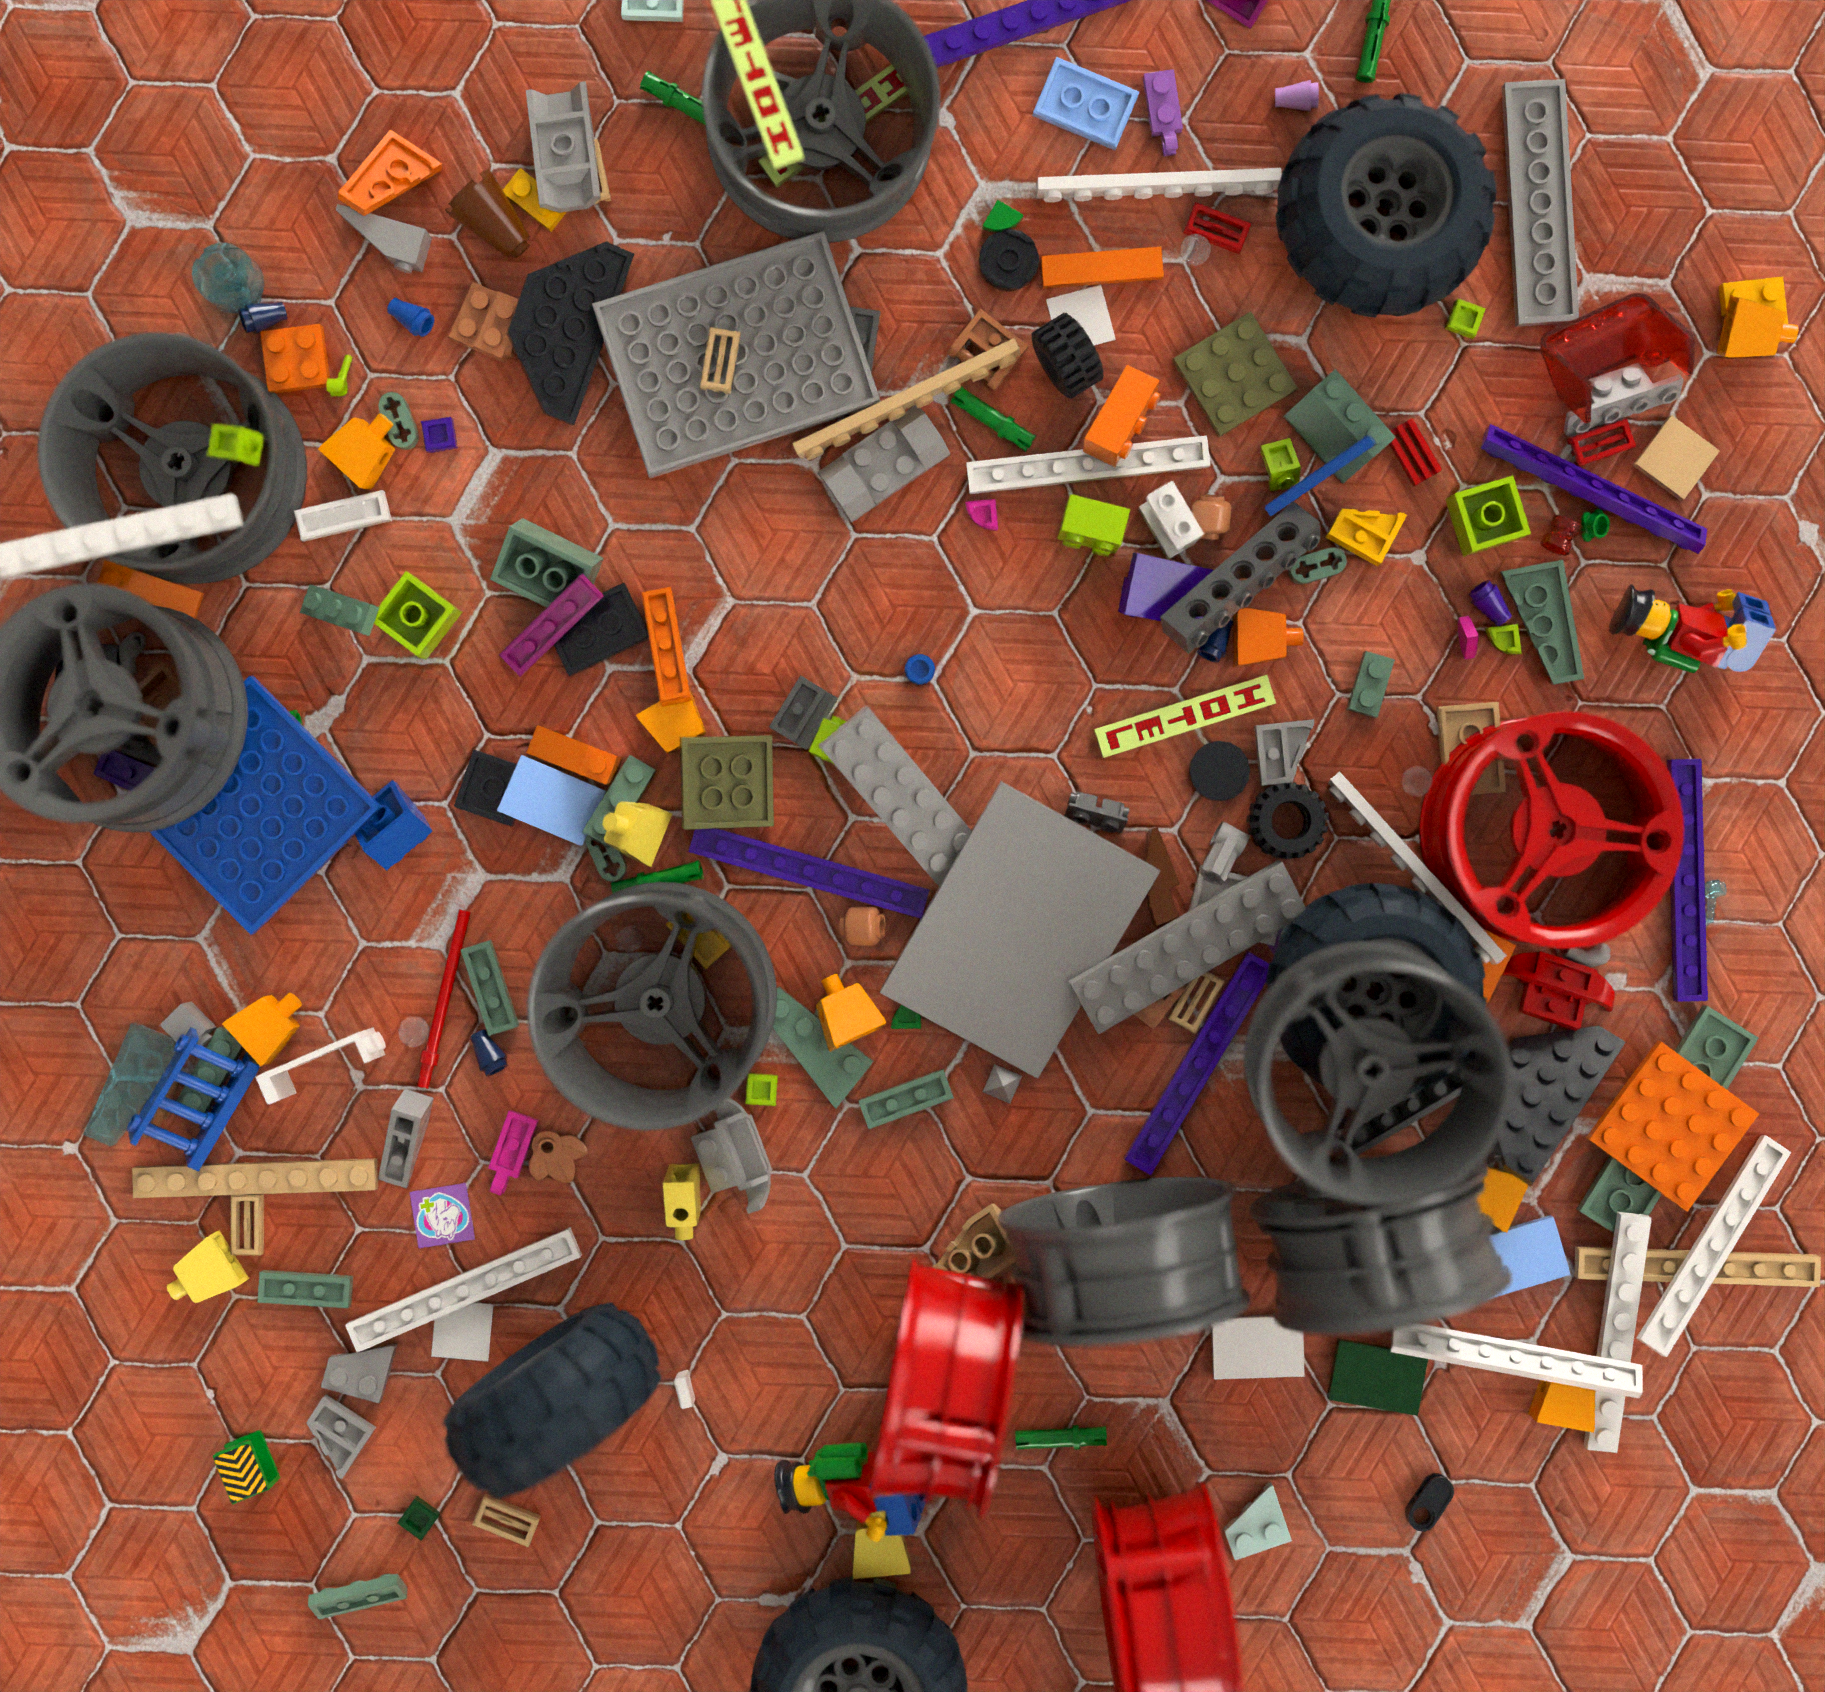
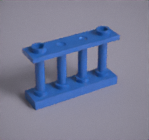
M190 1027L187 1034H181L176 1041L174 1056L139 1115L135 1113L130 1119L127 1131H129L130 1143L133 1145H137L141 1136L145 1134L183 1150L187 1167L199 1171L261 1066L248 1052L245 1053L242 1060L237 1059L235 1061L196 1044L199 1040L197 1031ZM189 1055H192L229 1071L232 1077L226 1086L222 1085L219 1087L181 1069ZM176 1081L215 1098L216 1104L211 1112L203 1113L165 1096L173 1082ZM159 1107L199 1124L200 1131L196 1138L192 1137L189 1140L151 1124L150 1121Z

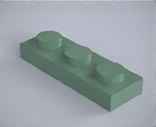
M309 584L300 613L370 636L379 607Z
M629 755L582 833L603 846L610 848V845L604 842V836L607 831L603 827L604 817L608 813H614L620 801L637 803L655 775L656 770Z
M492 940L461 949L488 1036L518 1027L519 1022Z
M222 1027L216 1029L206 1047L235 1061L244 1049L232 1034ZM200 1059L191 1075L221 1087L230 1072ZM184 1086L176 1101L206 1113L209 1111L215 1098Z
M944 1069L861 1098L858 1102L867 1127L871 1129L953 1099L954 1096Z
M262 1270L259 1272L257 1303L349 1308L352 1305L353 1276Z
M384 1574L377 1579L355 1581L348 1586L325 1588L318 1593L310 1594L308 1597V1607L320 1620L407 1599V1586L398 1574Z

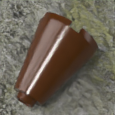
M487 169L480 173L483 180L479 183L471 180L450 201L449 205L451 207L446 208L445 211L450 217L505 256L510 257L514 255L518 258L529 248L530 245L527 241L530 236L495 175Z

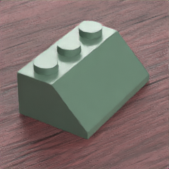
M1336 369L1283 416L1324 464L1365 436L1371 435L1377 443L1375 446L1334 473L1342 484L1396 438Z
M522 518L510 525L490 580L547 608L581 574H584L594 585L604 558Z

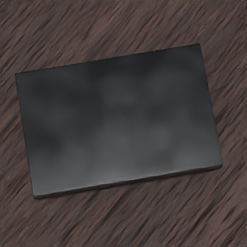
M625 583L603 592L604 597L554 644L569 677L649 639L648 629Z

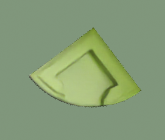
M1518 624L1485 629L1489 641L1496 649L1509 655L1522 654Z

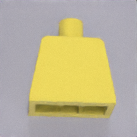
M620 801L614 813H608L603 819V827L607 830L604 842L625 856L652 867L672 813L647 803Z
M669 1164L663 1181L666 1226L675 1227V1238L677 1240H689L694 1237L693 1227L697 1226L701 1212L699 1164Z
M219 1230L206 1237L173 1266V1271L178 1279L168 1284L167 1290L174 1300H179L188 1294L194 1303H198L239 1286L247 1281L249 1277L236 1256L231 1255V1248Z
M885 1511L870 1514L872 1517L880 1516L884 1519L886 1517ZM856 1521L853 1579L911 1574V1561L904 1535L885 1536L884 1533L880 1541L874 1542L865 1534L869 1525L865 1522L862 1524Z

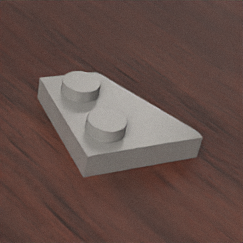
M1314 719L1254 726L1260 786L1293 782L1298 762L1302 758L1307 738L1314 726Z
M392 1343L374 1349L367 1348L358 1353L332 1355L328 1359L321 1388L380 1403L383 1399L398 1344Z
M327 1394L321 1399L306 1422L312 1434L319 1439V1446L325 1456L329 1455L337 1469L335 1473L340 1479L346 1475L376 1429V1426Z

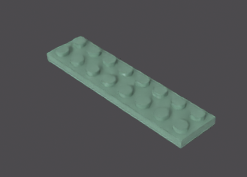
M1703 1005L1675 1049V1052L1725 1089H1728L1759 1038L1709 1006ZM1609 1156L1576 1210L1614 1233L1617 1212L1649 1216L1662 1194Z

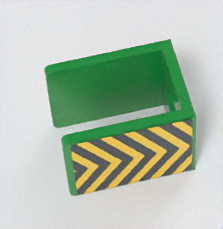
M261 1430L226 1443L224 1450L213 1455L214 1462L232 1505L269 1490L281 1478Z

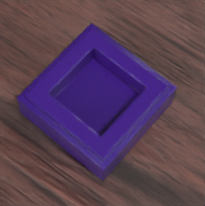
M452 417L421 421L427 453L458 449Z

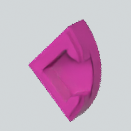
M995 499L965 502L967 513L974 523L984 529L998 531Z
M1469 616L1458 617V635L1464 659L1475 658L1479 635Z

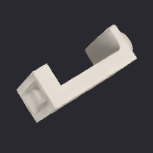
M1173 480L1150 493L1146 497L1147 502L1138 507L1139 512L1168 560L1193 546L1204 535Z

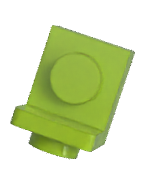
M213 424L207 455L217 459L235 460L250 465H258L264 437L260 433L243 427Z
M1290 438L1261 445L1260 453L1269 475L1270 491L1286 490L1300 482L1301 466Z

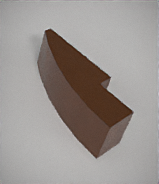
M1157 827L1148 831L1144 852V861L1160 870L1159 875L1146 895L1149 913L1153 925L1156 926L1179 917L1169 888L1180 884Z

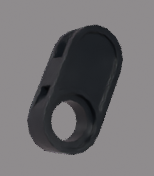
M1432 1473L1423 1480L1405 1509V1517L1415 1530L1426 1532L1435 1526L1454 1496L1452 1483L1440 1473ZM1416 1509H1428L1429 1516L1424 1522L1414 1521L1413 1514Z

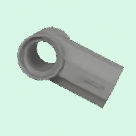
M1222 821L1210 841L1212 847L1199 872L1203 879L1212 884L1222 885L1226 881L1235 860L1238 859L1247 845L1250 835Z

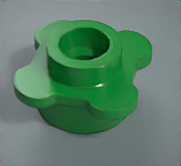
M1596 509L1594 513H1583L1581 518L1582 539L1585 542H1590L1592 538L1601 539L1605 537L1610 526L1607 515L1601 509Z

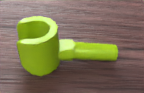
M345 355L338 378L327 379L326 388L331 396H345L348 392L346 379L353 358L350 355Z

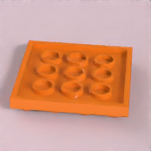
M1657 1040L1586 1136V1139L1682 1210L1688 1212L1758 1117L1759 1113L1662 1041Z

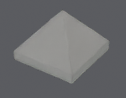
M994 1064L983 1092L1011 1104L1022 1075Z

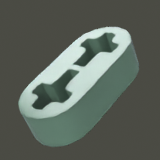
M395 392L384 394L379 400L378 407L380 413L394 424L388 432L389 439L399 449L410 450L414 448L419 441V432L406 399ZM392 400L397 404H401L397 407L398 418L390 410H387V408L391 407L390 401ZM402 424L407 432H411L407 436V442L397 439L401 435L398 426Z
M1332 547L1300 556L1296 564L1288 570V575L1294 583L1299 585L1335 576L1345 568L1347 563L1346 555L1341 549ZM1328 554H1331L1332 558H1338L1339 563L1335 565V570L1332 569L1331 565L1320 566L1321 562L1329 558ZM1301 562L1304 567L1314 565L1315 568L1306 574V578L1302 574H1296L1295 571L1300 567L1299 563Z
M586 836V845L601 877L611 882L622 879L627 872V864L623 854L611 846L610 848L606 847L608 852L604 853L600 845L594 846V840ZM608 855L613 863L619 862L620 868L617 869L618 875L616 876L605 872V868L609 866L606 859Z

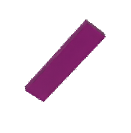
M581 574L499 656L519 677L522 676L604 595L584 574Z

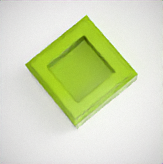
M1457 298L1445 329L1474 339L1486 308Z
M748 1073L745 1104L776 1106L778 1075Z

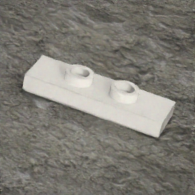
M383 490L294 510L300 539L303 542L392 521L386 494Z

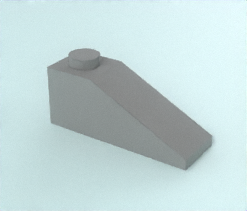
M337 204L336 211L343 219L394 264L395 269L409 274L412 273V270L423 272L432 240L426 229L371 213L363 216L350 207Z
M404 1089L391 1110L378 1180L407 1189L429 1122L433 1097Z

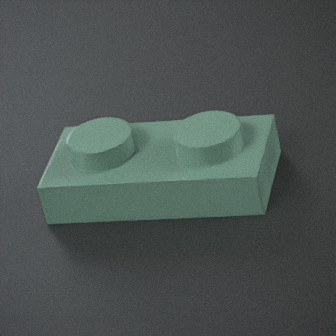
M1368 651L1363 652L1346 710L1373 718L1378 717L1395 659Z

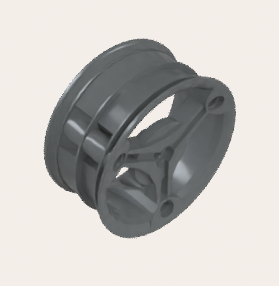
M746 0L763 47L780 36L805 29H812L815 37L824 45L814 74L795 80L781 95L804 155V160L796 163L815 170H826L841 166L862 181L869 188L868 200L852 206L827 210L809 209L794 206L770 196L759 189L745 175L748 160L767 156L768 152L764 142L747 147V141L762 137L757 124L741 129L735 118L727 110L730 92L738 72L722 29H720L709 51L704 69L702 103L711 162L723 188L732 201L754 222L773 233L792 240L824 230L828 243H835L860 237L879 228L905 206L920 184L927 167L931 144L938 125L940 112L939 77L935 61L924 36L913 20L892 0ZM837 26L843 27L847 30V33L843 36H836L833 34L832 29ZM867 43L883 54L898 72L906 87L913 112L914 123L911 150L901 153L886 164L863 139L866 124L864 106L858 94L850 85L844 82L848 52L860 49ZM830 48L841 51L836 77L825 74ZM822 113V117L825 116V122H818V118L815 120V114ZM729 143H736L740 147H735L733 145H730ZM856 152L877 171L874 177L852 158Z
M142 333L119 338L104 344L78 361L67 372L50 397L41 421L38 437L39 473L48 501L66 529L111 520L104 509L97 488L96 456L99 443L111 442L118 437L140 455L139 473L142 484L150 497L158 504L164 506V508L226 495L232 484L234 465L240 461L217 459L207 455L211 428L192 421H175L156 429L133 417L135 403L132 394L146 385L161 379L181 375L210 377L239 389L240 401L246 421L235 426L262 434L264 437L262 447L268 446V465L263 488L256 504L243 522L244 527L237 528L220 544L205 552L197 548L198 537L184 539L183 543L179 540L105 556L104 558L121 565L137 568L144 573L163 580L184 584L219 582L245 573L269 557L289 534L296 522L294 510L301 509L306 492V451L297 423L287 406L276 393L268 392L267 385L257 377L243 370L223 352L197 339L171 333ZM113 411V419L107 422L108 415ZM130 423L150 436L145 445L125 433Z
M79 584L58 588L33 599L16 611L0 628V789L15 803L47 819L72 823L91 822L106 829L140 833L165 829L190 818L214 799L224 787L236 767L244 746L248 722V702L244 681L236 660L220 637L205 624L183 612L171 608L153 606L144 599L116 587L101 584ZM134 618L148 625L162 639L175 661L180 677L182 696L172 701L164 711L142 702L140 689L131 673L124 667L106 660L97 630L105 629ZM64 655V671L54 682L49 694L47 705L49 723L41 733L40 719L45 691L57 664ZM141 712L160 717L157 730L138 725ZM132 734L156 736L158 750L163 757L161 764L143 783L121 796L101 802L82 803L73 790L56 773L79 752L90 754L108 753L123 745Z
M674 882L644 883L617 891L581 911L564 924L551 938L538 959L530 981L527 998L528 1029L535 1054L545 1074L560 1093L577 1108L596 1119L618 1127L634 1130L668 1129L687 1124L707 1115L727 1100L740 1086L751 1067L761 1055L770 1037L777 1009V984L771 958L760 935L743 914L717 895L691 885ZM654 907L661 916L674 924L672 932L661 952L647 954L633 961L620 975L615 989L584 996L577 985L570 982L574 962L584 943L598 927L611 917L630 909ZM685 912L690 914L695 921L689 920ZM683 928L691 931L682 957L672 953ZM716 929L738 954L747 973L751 988L752 1015L747 1037L741 1049L729 1048L721 1050L701 1021L707 1004L706 988L699 972L692 965L699 933H707ZM661 996L664 1001L655 1006L652 1000ZM614 1001L615 1010L588 1013V1004ZM565 1006L575 1008L577 1010V1017H568L565 1013ZM589 1022H621L629 1033L643 1042L651 1044L674 1043L695 1063L699 1071L689 1087L671 1090L639 1087L617 1078L599 1065L588 1053L578 1036L584 1031L586 1024ZM691 1032L711 1055L708 1060L705 1059L687 1037ZM715 1063L719 1067L721 1076H717L712 1072L711 1064Z
M1356 941L1318 950L1289 967L1277 978L1260 1000L1248 1028L1244 1053L1245 1077L1252 1102L1261 1120L1266 1125L1276 1148L1293 1170L1308 1183L1335 1198L1366 1206L1387 1207L1407 1204L1440 1194L1463 1180L1481 1163L1495 1144L1503 1128L1511 1099L1512 1077L1508 1050L1497 1023L1475 995L1455 981L1438 964L1411 949L1385 942ZM1369 971H1391L1414 977L1429 984L1447 1002L1456 1018L1450 1024L1446 1037L1410 1039L1398 1025L1386 1018L1374 1015L1352 1018L1333 1000L1332 996L1342 986L1345 977ZM1325 1001L1328 1002L1343 1021L1334 1029L1329 1026L1316 1009ZM1312 1013L1326 1036L1319 1055V1071L1322 1081L1333 1096L1323 1130L1309 1131L1301 1135L1286 1120L1275 1101L1271 1069L1277 1041L1288 1021L1300 1019ZM1470 1048L1468 1054L1458 1056L1457 1053L1461 1049ZM1446 1049L1447 1055L1417 1059V1053ZM1370 1062H1374L1377 1066H1373L1372 1072L1368 1073L1366 1069L1370 1068ZM1455 1067L1464 1077L1459 1096L1444 1121L1426 1138L1405 1150L1390 1155L1369 1158L1356 1156L1350 1145L1368 1112L1387 1109L1399 1102L1410 1090L1416 1076ZM1348 1107L1351 1109V1112L1339 1136L1335 1132L1345 1108ZM1337 1145V1152L1332 1156H1328L1331 1147Z
M1481 1161L1463 1180L1440 1194L1398 1206H1366L1347 1202L1322 1192L1305 1179L1277 1188L1256 1199L1249 1208L1250 1215L1254 1220L1258 1221L1260 1231L1271 1235L1273 1251L1267 1257V1266L1270 1270L1276 1272V1306L1273 1310L1275 1323L1286 1330L1306 1334L1336 1335L1375 1332L1448 1317L1479 1306L1504 1292L1511 1284V1272L1508 1267L1503 1265L1502 1258L1497 1253L1489 1235L1494 1228L1493 1219L1481 1212L1477 1198L1485 1190L1483 1179L1488 1173L1486 1163Z
M1203 1177L1134 1179L1058 1191L1020 1202L1002 1211L998 1215V1223L1006 1231V1238L1010 1242L1017 1262L1011 1269V1275L1016 1281L1024 1283L1025 1299H1023L1019 1337L1035 1343L1058 1346L1127 1344L1194 1332L1217 1325L1242 1313L1250 1305L1251 1299L1249 1292L1242 1287L1243 1283L1239 1277L1236 1256L1237 1243L1233 1235L1230 1214L1232 1208L1230 1199L1235 1195L1234 1186L1224 1180Z

